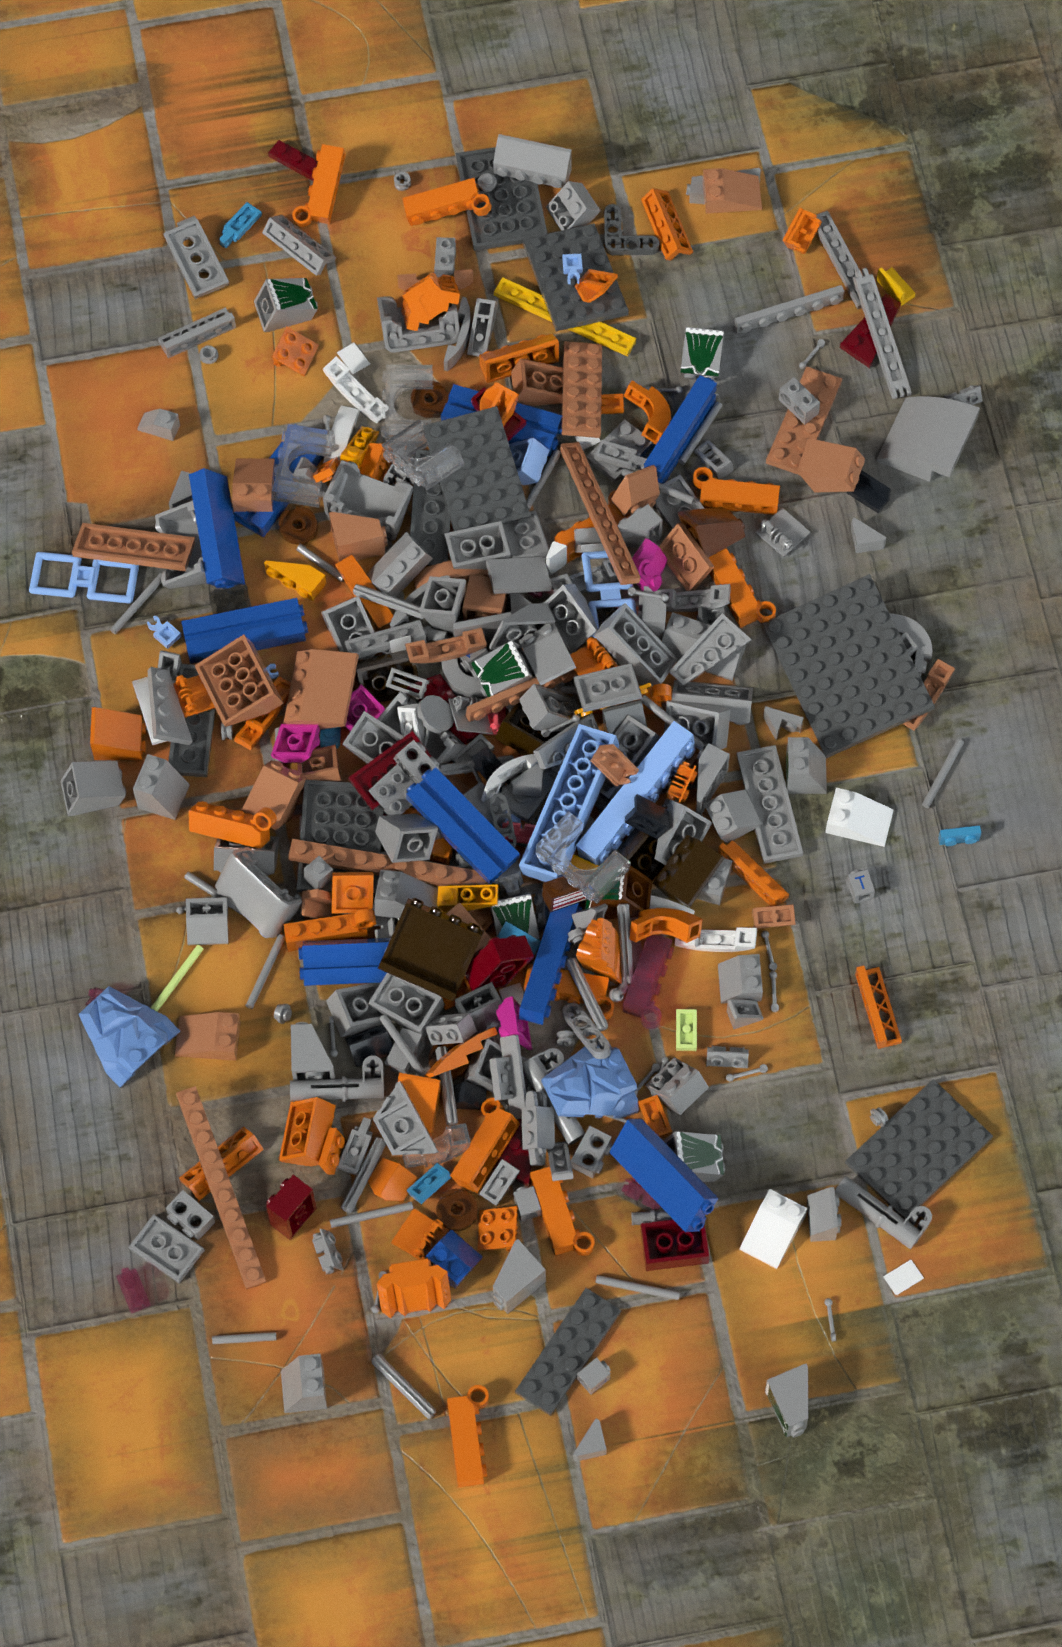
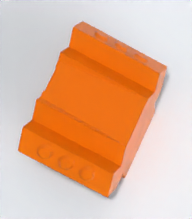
M432 272L403 292L401 296L404 300L401 313L406 328L418 331L419 323L429 324V321L443 311L448 312L449 303L458 304L460 292L454 276L443 274L437 277Z
M597 918V921L592 919L586 929L583 940L579 944L576 957L584 969L600 974L603 977H609V980L615 984H622L619 935L608 920L604 918Z
M428 1258L391 1264L389 1267L390 1273L383 1274L377 1282L381 1312L389 1318H392L396 1311L404 1316L407 1313L421 1310L431 1312L436 1304L445 1310L451 1301L448 1272L439 1265L432 1266L431 1260H428Z

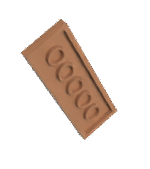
M564 341L562 435L600 438L602 344Z
M807 366L800 383L820 402L819 414L804 425L788 409L766 459V464L798 475L797 469L808 439H818L842 383V378Z
M82 523L72 555L73 557L186 571L196 542L195 537Z

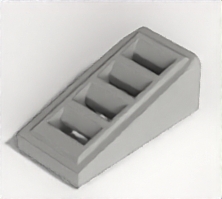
M710 440L694 450L697 457L712 471V474L717 479H723L734 470L732 461Z

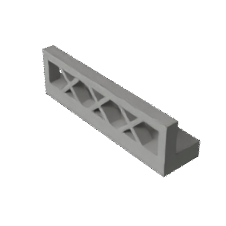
M285 216L269 217L262 233L316 276L320 275L325 264L335 261L336 257Z
M223 308L159 337L158 342L167 358H170L236 328L235 318L232 312L229 313L226 308Z
M420 620L344 641L347 652L357 653L359 655L358 658L363 657V660L377 657L374 655L379 652H383L381 655L390 654L389 641L410 635L411 642L424 640L427 643Z

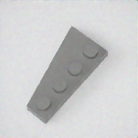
M722 613L673 666L669 673L685 686L751 642L752 639Z
M150 667L147 673L153 738L190 745L193 741L169 670Z
M593 714L580 718L578 722H574L533 751L540 769H547L563 763L579 724L599 730Z

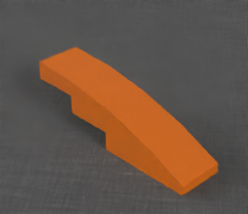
M353 555L335 564L352 594L356 584L377 591ZM359 597L366 614L368 613L377 630L391 622L393 614L387 606Z
M280 676L274 681V685L283 704L265 715L246 720V724L236 734L234 742L252 750L280 713L288 700L291 682Z
M493 1027L467 1039L464 1043L453 1047L428 1070L424 1077L431 1078L468 1064L469 1061L466 1055L484 1049L481 1041L498 1035L496 1028Z

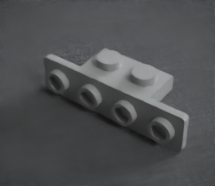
M511 1035L500 1038L502 1058L489 1059L495 1100L508 1099L509 1112L516 1119H521L522 1108L526 1107V1089L519 1036Z

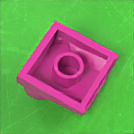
M645 539L632 557L641 577L640 582L636 584L643 592L644 586H648L652 591H657L662 584L661 575L668 559L659 546L651 540Z
M362 685L351 694L346 727L350 732L364 711L378 719L385 710Z
M281 724L271 753L272 758L284 763H303L309 759L313 749L320 744V728L318 724Z
M513 996L505 998L496 1010L498 1020L501 1023V1027H499L500 1036L505 1038L506 1036L518 1035L519 1044L527 1050H532L528 1021L519 1019V1003Z

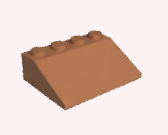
M244 634L194 665L225 727L265 715L283 704L254 644Z
M318 649L297 651L284 723L318 724L320 729L346 726L359 655L357 653Z

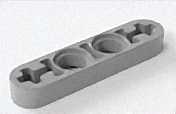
M576 1003L566 1004L562 1010L564 1020L596 1059L609 1057L611 1050L608 1040L580 1005ZM579 1023H586V1024H587V1025H585V1026H583V1027H578V1026H577ZM589 1035H596L593 1039L586 1038Z

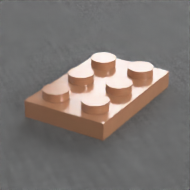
M677 523L659 545V548L668 559V566L686 591H695L714 568L712 562L683 523Z

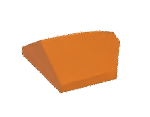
M589 269L580 279V283L575 285V288L582 301L590 303L603 295L618 278V275Z
M496 382L484 392L480 400V410L497 406L504 426L515 411L519 394Z
M382 1158L368 1179V1183L374 1194L383 1200L404 1202L409 1194L407 1189L418 1180V1177L401 1164Z

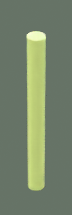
M200 945L194 948L150 1007L151 1009L158 1012L204 950Z

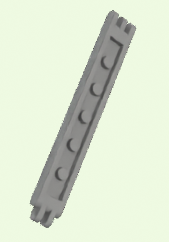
M867 268L862 269V274L860 269L855 270L854 284L891 397L896 399L897 392L900 398L904 397V391L906 396H910L911 389L874 276L869 274Z

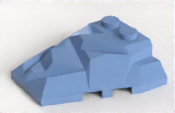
M110 986L79 1013V1017L99 1056L105 1073L119 1088L135 1075V1071L163 1045L166 1046L180 1033V1030L167 1016Z
M610 1045L611 1053L605 1059H596L586 1047H583L541 1079L558 1116L584 1117V1115H595V1118H602L603 1115H611L613 1118L620 1119L638 1113V1099L634 1093L637 1090V1084L617 1047H611Z

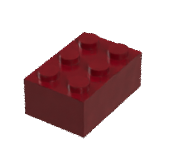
M511 935L507 938L500 939L495 937L489 940L487 946L480 950L479 954L471 960L465 973L471 990L474 991L490 982L493 983L495 989L506 987L534 958L526 936Z
M294 1174L289 1179L286 1178L280 1185L278 1193L276 1195L272 1194L266 1202L271 1226L289 1240L294 1237L317 1209L313 1189Z
M674 1220L641 1223L640 1233L646 1271L709 1264L705 1225L700 1231L685 1232Z

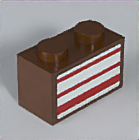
M580 870L543 883L542 897L549 911L553 912L588 900L589 885Z

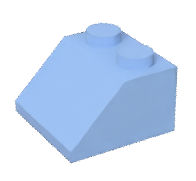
M535 438L509 444L521 485L538 483L544 464L547 461L549 449Z

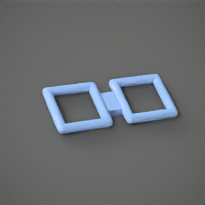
M606 551L583 552L582 563L587 592H600L601 600L588 603L597 628L599 629L596 608L620 607L626 603L637 615L635 600L633 598L621 599L620 590H627L633 587V584L620 585V582L593 584L590 559L608 558Z
M37 552L35 555L29 587L31 594L73 598L77 587H87V598L89 600L129 604L133 602L139 565L93 559L92 567L81 566L82 558L73 557V555ZM43 560L73 563L68 590L38 587ZM100 566L131 569L126 595L95 592Z

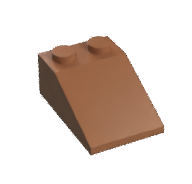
M723 168L703 169L702 183L706 214L762 210L759 176Z
M520 358L511 371L513 391L519 394L517 403L529 406L561 404L563 397V368Z
M236 459L232 487L234 512H273L275 459Z
M214 1012L179 1016L178 1029L180 1033L176 1039L175 1056L236 1061L241 1025L239 1013Z

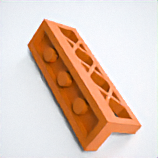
M652 188L641 201L655 235L659 240V245L665 259L671 261L679 253L692 254V247L669 192Z
M733 840L727 845L722 843L719 846L718 853L725 859L732 860V870L770 906H780L789 898V893Z
M864 965L856 967L855 976L877 1048L901 1044L902 1039L880 968L876 967L866 970ZM868 975H877L878 981L875 986L870 984ZM874 992L883 995L884 999L881 1004L875 1002ZM880 1010L889 1015L887 1023L881 1021ZM888 1029L894 1032L896 1039L887 1041L885 1030Z
M244 1126L218 1146L228 1177L264 1150L255 1135ZM200 1161L179 1177L181 1183L191 1191L198 1201L211 1192Z

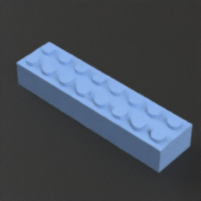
M673 721L637 767L639 769L638 773L629 777L631 782L621 787L577 843L576 848L579 857L603 868L609 863L608 860L611 854L623 843L622 840L625 836H629L635 829L633 826L625 823V816L634 808V797L638 794L656 803L661 790L667 789L670 785L671 778L676 774L679 764H682L686 758L690 759L696 749L694 736L691 732Z
M581 724L578 725L520 861L519 867L523 875L544 882L565 876L576 850V845L581 838L606 778L590 760L600 745L614 744L619 748L616 735Z

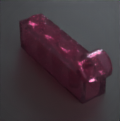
M656 934L648 936L623 1003V1012L640 1017L642 1025L647 1029H655L661 1023L662 1014L660 1009L655 1006L653 999L655 995L660 993L662 986L659 983L660 979L666 976L668 970L666 962L667 959L672 958L675 949L672 947V939ZM654 1013L658 1019L654 1022H649L645 1019V1015Z

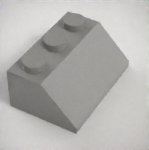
M406 532L370 569L367 576L382 593L397 597L433 558Z
M270 836V841L261 849L217 838L214 846V870L222 872L232 851L249 847L255 853L252 859L258 861L255 865L267 876L275 873L279 837Z

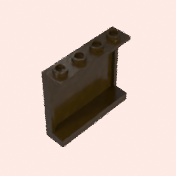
M408 898L378 969L454 1001L484 931L481 930L479 925L474 923L467 924L456 915L451 914L449 916L444 914L443 910L438 907L432 906L430 908L423 905L424 902L417 898Z

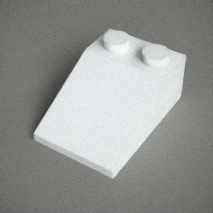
M836 788L827 821L826 833L885 847L893 809L859 793Z
M769 1189L739 1250L777 1269L806 1217L807 1208Z

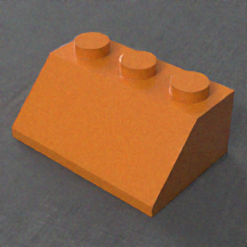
M319 1097L290 1102L279 1161L310 1167L319 1165L328 1130L332 1127L336 1105Z

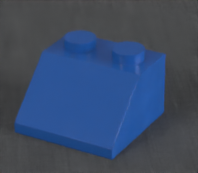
M450 1230L425 1256V1259L431 1260L432 1266L439 1265L448 1272L449 1284L456 1289L483 1257L453 1230Z

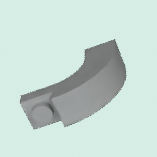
M890 613L900 636L907 632L918 646V649L914 652V665L921 677V673L926 672L927 663H931L932 643L925 629L915 620L903 615Z
M459 658L442 661L443 678L456 696L475 697L478 700L486 699L480 690L482 684L479 679L476 680L474 677L466 675L459 668Z

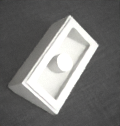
M555 541L552 542L546 556V567L549 576L567 564V546Z
M418 704L398 706L401 735L405 737L413 731L421 743H423L426 731L422 724V719H419L417 715Z

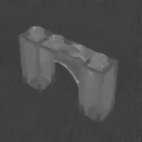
M387 364L386 371H383V382H386V389H382V401H386L385 407H382V419H385V426H381V437H385L386 444L401 442L427 444L422 427L423 425L431 424V420L405 419L396 412L394 405L397 397L406 390L433 389V365Z
M417 420L381 445L384 450L383 456L388 463L392 462L397 470H402L418 486L429 490L465 464L460 451L450 443H447L427 457L413 458L416 455V449L423 450L428 446L422 428L425 424Z
M288 424L287 431H283L282 434L283 447H280L278 451L279 464H275L274 476L276 477L275 481L272 482L273 500L319 508L323 493L322 482L316 483L315 480L299 478L290 472L289 467L295 458L304 454L331 457L335 442L334 431Z
M568 811L537 843L535 853L542 862L549 863L555 873L558 875L562 874L572 887L580 889L586 899L589 901L593 900L597 904L629 871L631 862L614 850L600 866L594 869L583 870L572 865L566 856V850L583 832L584 823Z

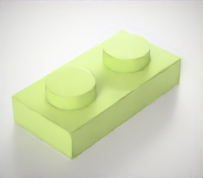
M676 1009V1051H697V1009Z

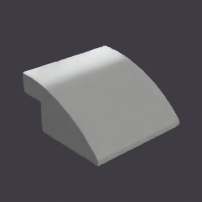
M918 396L905 398L876 461L929 482L934 472L950 478L979 416L980 408L964 402L940 397Z

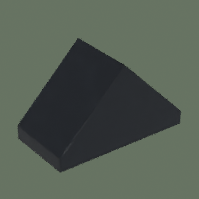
M468 1082L453 1085L456 1109L481 1110V1106L486 1100L487 1089Z

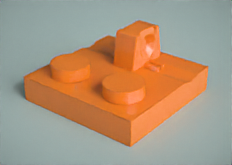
M373 872L332 873V913H356L363 909L373 910Z

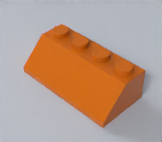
M552 333L548 335L543 334L531 340H523L518 344L506 345L501 349L484 352L479 355V360L486 382L490 383L512 376L511 371L520 358L549 365L559 362L558 339Z

